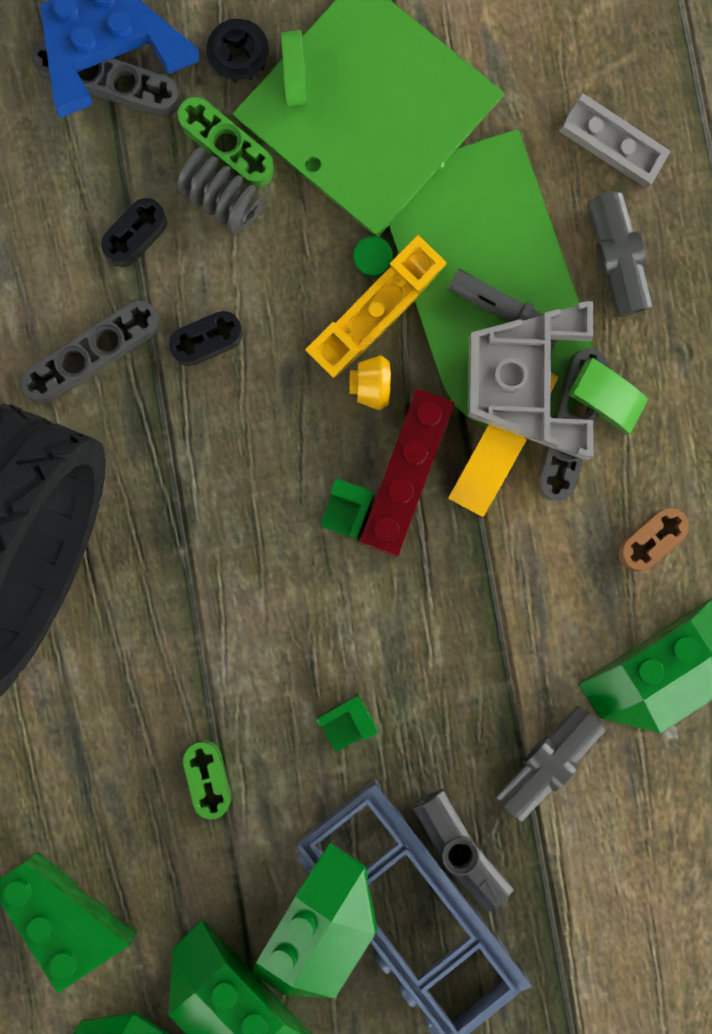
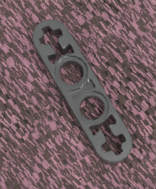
M41 40L32 50L31 57L39 74L44 79L51 81L49 67L44 62V59L47 58L45 40ZM113 58L96 64L99 70L94 79L90 81L82 80L91 95L158 117L171 116L180 106V94L177 85L171 78ZM125 75L133 77L136 82L130 92L120 93L115 90L117 79ZM145 82L149 92L144 91ZM163 89H166L170 99L163 98L161 103H157L152 93L161 94Z
M145 301L129 303L29 367L21 377L20 386L23 393L29 399L40 404L54 401L152 338L160 328L158 312L150 303ZM138 312H141L144 316L151 314L146 319L149 324L146 328L142 329L139 325H135L127 330L132 336L129 340H127L125 334L117 326V324L122 322L126 328L130 327L136 322L134 315ZM107 331L116 333L118 336L117 347L110 352L99 350L97 345L99 336ZM80 353L84 356L85 365L80 372L68 373L65 370L64 361L69 354ZM53 365H55L59 374L65 378V381L62 383L56 377L47 381L45 384L47 391L43 394L38 390H32L37 385L34 380L37 376L48 379L55 375L50 369Z
M587 348L576 352L570 358L553 418L593 420L594 422L596 411L587 406L586 412L581 417H575L568 411L567 401L571 397L568 393L581 370L579 362L585 361L590 357L608 367L607 359L601 351L595 348ZM545 446L536 478V487L541 496L548 500L561 501L567 499L576 487L583 459L572 455L565 456L558 450ZM552 458L559 462H571L570 468H561L559 479L565 482V486L563 489H556L555 493H552V486L547 484V478L556 476L559 465H551Z

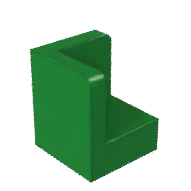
M336 478L330 492L331 497L322 518L321 526L357 540L374 492Z
M359 693L316 716L315 719L318 726L322 727L335 751H340L361 738L365 741L379 733Z

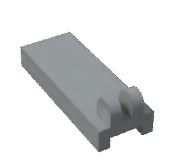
M584 93L577 98L559 128L560 133L644 188L649 187L653 183L671 152Z

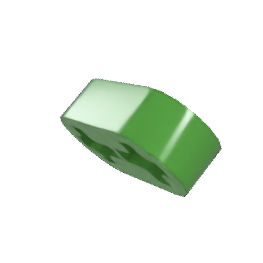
M302 30L281 31L287 106L307 105Z
M207 740L198 741L186 750L183 757V766L196 813L208 820L217 819L223 816L230 806L232 800L231 790L219 748L213 742ZM197 749H203L205 755L212 754L213 760L207 765L209 773L207 777H204L201 765H194L192 759L198 755ZM211 782L213 793L215 795L221 794L223 800L217 805V810H212L210 804H203L202 799L208 794L206 783Z

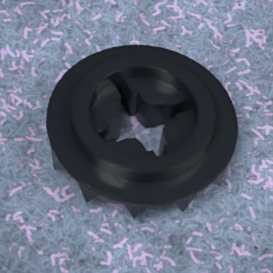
M230 19L219 24L211 32L207 41L206 52L210 66L218 73L219 77L224 76L236 83L239 79L247 78L252 80L256 73L260 70L264 71L265 63L269 56V45L266 35L255 23L245 19ZM245 44V54L249 59L237 56L231 60L232 54L228 46L239 48Z

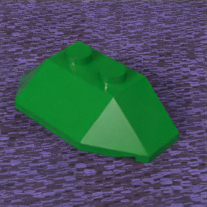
M712 598L578 683L579 688L600 719L662 733L712 700Z
M329 843L268 941L252 973L286 997L336 998L377 932L372 898L367 884L366 866L332 843Z
M204 919L173 947L168 1015L186 1034H312L261 979L252 973V970Z

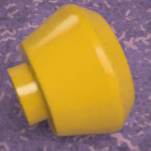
M379 355L359 362L358 370H350L349 394H357L358 403L376 410H382L388 406L391 382L390 361Z

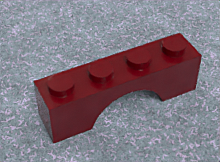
M416 388L362 534L360 545L396 558L399 556L455 402Z

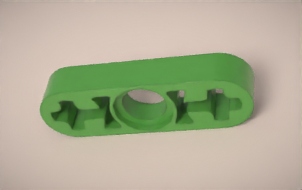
M191 97L182 102L178 109V119L183 132L200 147L205 148L206 152L211 156L217 157L218 162L223 166L230 167L231 172L236 177L238 175L242 176L243 182L246 185H254L256 188H261L270 183L274 176V165L272 157L267 150L205 99ZM193 112L195 115H199L203 112L205 123L211 127L209 133L207 134L206 128L201 123L195 121L191 124L189 114ZM222 134H232L237 138V145L229 152H222L215 146L217 138ZM244 150L246 157L254 164L263 161V173L254 171L252 174H249V165L241 158Z

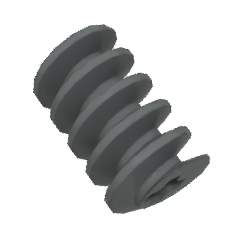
M199 147L191 154L181 169L177 190L182 196L190 195V200L194 205L200 206L203 204L202 209L207 215L215 214V219L219 224L228 223L229 231L232 234H238L250 226L257 218L265 203L266 195L254 201L253 196L256 191L254 185H250L242 192L240 188L243 183V177L238 175L229 182L228 177L231 168L224 166L219 172H216L218 158L212 156L204 163L203 159L206 149Z

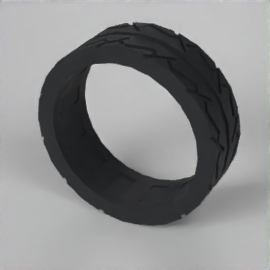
M6 403L0 404V697L19 677V673L24 670L39 648L71 587L94 527L99 509V501L102 497L106 467L105 452L101 442Z

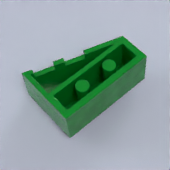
M37 852L0 877V904L58 994L127 948L138 932L129 924L127 926L107 911V907L99 900L97 902L77 887L78 883Z

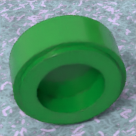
M376 236L366 237L359 241L353 253V262L356 270L362 276L370 279L380 278L390 268V263L393 259V252L388 242Z

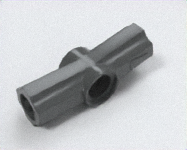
M610 191L602 193L590 200L587 207L597 238L596 254L598 264L603 276L608 278L617 317L627 316L650 309L653 305L643 269L646 264V255L642 238L638 231H633L622 192Z
M577 706L550 737L546 736L530 751L523 761L524 765L496 794V798L514 817L522 822L552 790L554 792L559 790L573 776L579 766L577 762L606 730L595 717L580 706Z
M441 789L432 792L415 804L413 810L438 851L446 869L456 876L487 913L498 909L508 900L514 888L474 843L445 791ZM465 844L470 848L466 859L456 862L448 857L452 846Z

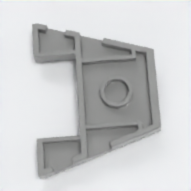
M593 301L581 302L575 307L564 310L548 311L542 316L523 321L519 319L471 332L469 336L468 417L580 459L590 460L593 457V420L551 418L550 390L551 340L590 341L593 337Z

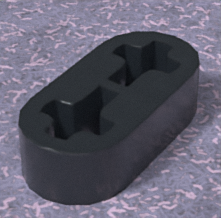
M149 198L139 199L109 228L102 238L101 247L103 253L112 264L119 267L130 266L163 233L166 228L167 219L160 204ZM143 212L148 215L154 212L153 216L156 222L152 226L147 222L141 226L142 220L139 216ZM131 236L126 243L129 251L126 254L120 251L115 253L116 250L113 243L117 240L124 243Z
M216 312L176 330L170 337V352L177 362L182 365H197L238 346L243 336L242 326L238 318L231 312ZM221 322H225L228 327L235 326L230 331L231 338L228 340H224L221 335L208 338V336L219 331L218 324ZM188 337L191 342L204 338L205 341L193 347L195 352L193 355L188 356L185 351L178 352V349L183 347L182 340Z

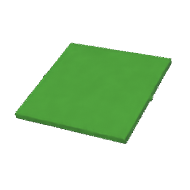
M335 0L303 35L307 105L287 106L282 59L235 110L232 116L233 119L373 236L379 237L438 170H442L445 167V162L503 98L504 92L391 0Z

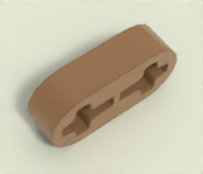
M674 508L663 509L654 513L620 545L619 558L622 564L633 571L648 570L686 537L689 530L687 517L683 512ZM662 518L665 520L675 519L677 522L673 527L676 532L675 535L669 533L661 536L659 539L656 537L655 534L664 526L661 521ZM650 541L652 545L644 552L647 560L645 562L642 560L632 561L630 556L633 555L634 551L631 545L641 546Z

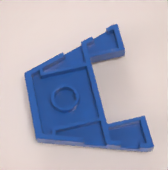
M49 0L40 4L56 114L59 118L92 105L90 94L77 73L81 70L146 44H150L167 74L199 62V51L196 46L141 0Z

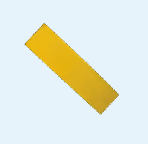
M417 235L390 263V268L336 323L332 322L305 351L333 378L337 377L408 309L447 265V262Z
M551 373L550 394L559 376ZM488 424L448 499L484 517L527 438Z

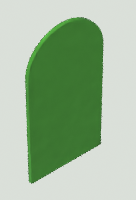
M519 129L457 148L445 162V167L442 170H438L388 226L398 255L419 235L447 262V265L414 303L447 396L450 401L455 402L454 406L466 418L485 429L488 424L468 417L469 336L471 332L508 322L447 290L459 268L524 304L527 301L535 305L533 309L542 314L556 309L564 310L575 307L579 303ZM592 339L590 341L557 340L555 345L551 346V373L559 376L550 394L551 418L554 416L570 358L578 351L593 348ZM585 361L579 362V367L582 368ZM570 397L567 401L568 411L571 412L579 401Z

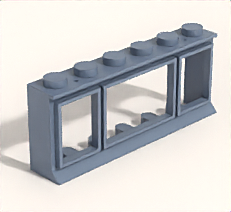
M374 778L301 836L297 844L300 852L296 856L304 869L310 874L322 856V852L316 845L368 804L397 843L366 867L367 884H370L403 856L407 855L469 935L463 942L417 977L376 924L377 932L370 942L376 949L373 957L386 974L392 971L402 983L398 988L407 1003L412 1008L419 1005L426 1014L427 1018L424 1019V1022L431 1034H469L521 991L532 988V985L521 966L518 967L512 960L501 940L495 937L488 929L476 908L467 902L458 890L452 877L447 871H443L433 858L428 846L421 838L419 839L406 823L403 814L396 806L391 804L381 791L380 784ZM480 949L502 977L503 981L454 1021H451L429 993L428 989L476 950Z

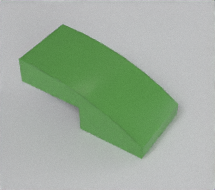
M594 358L586 359L568 393L569 396L596 411L597 417L626 434L631 433L648 401V398L632 384Z

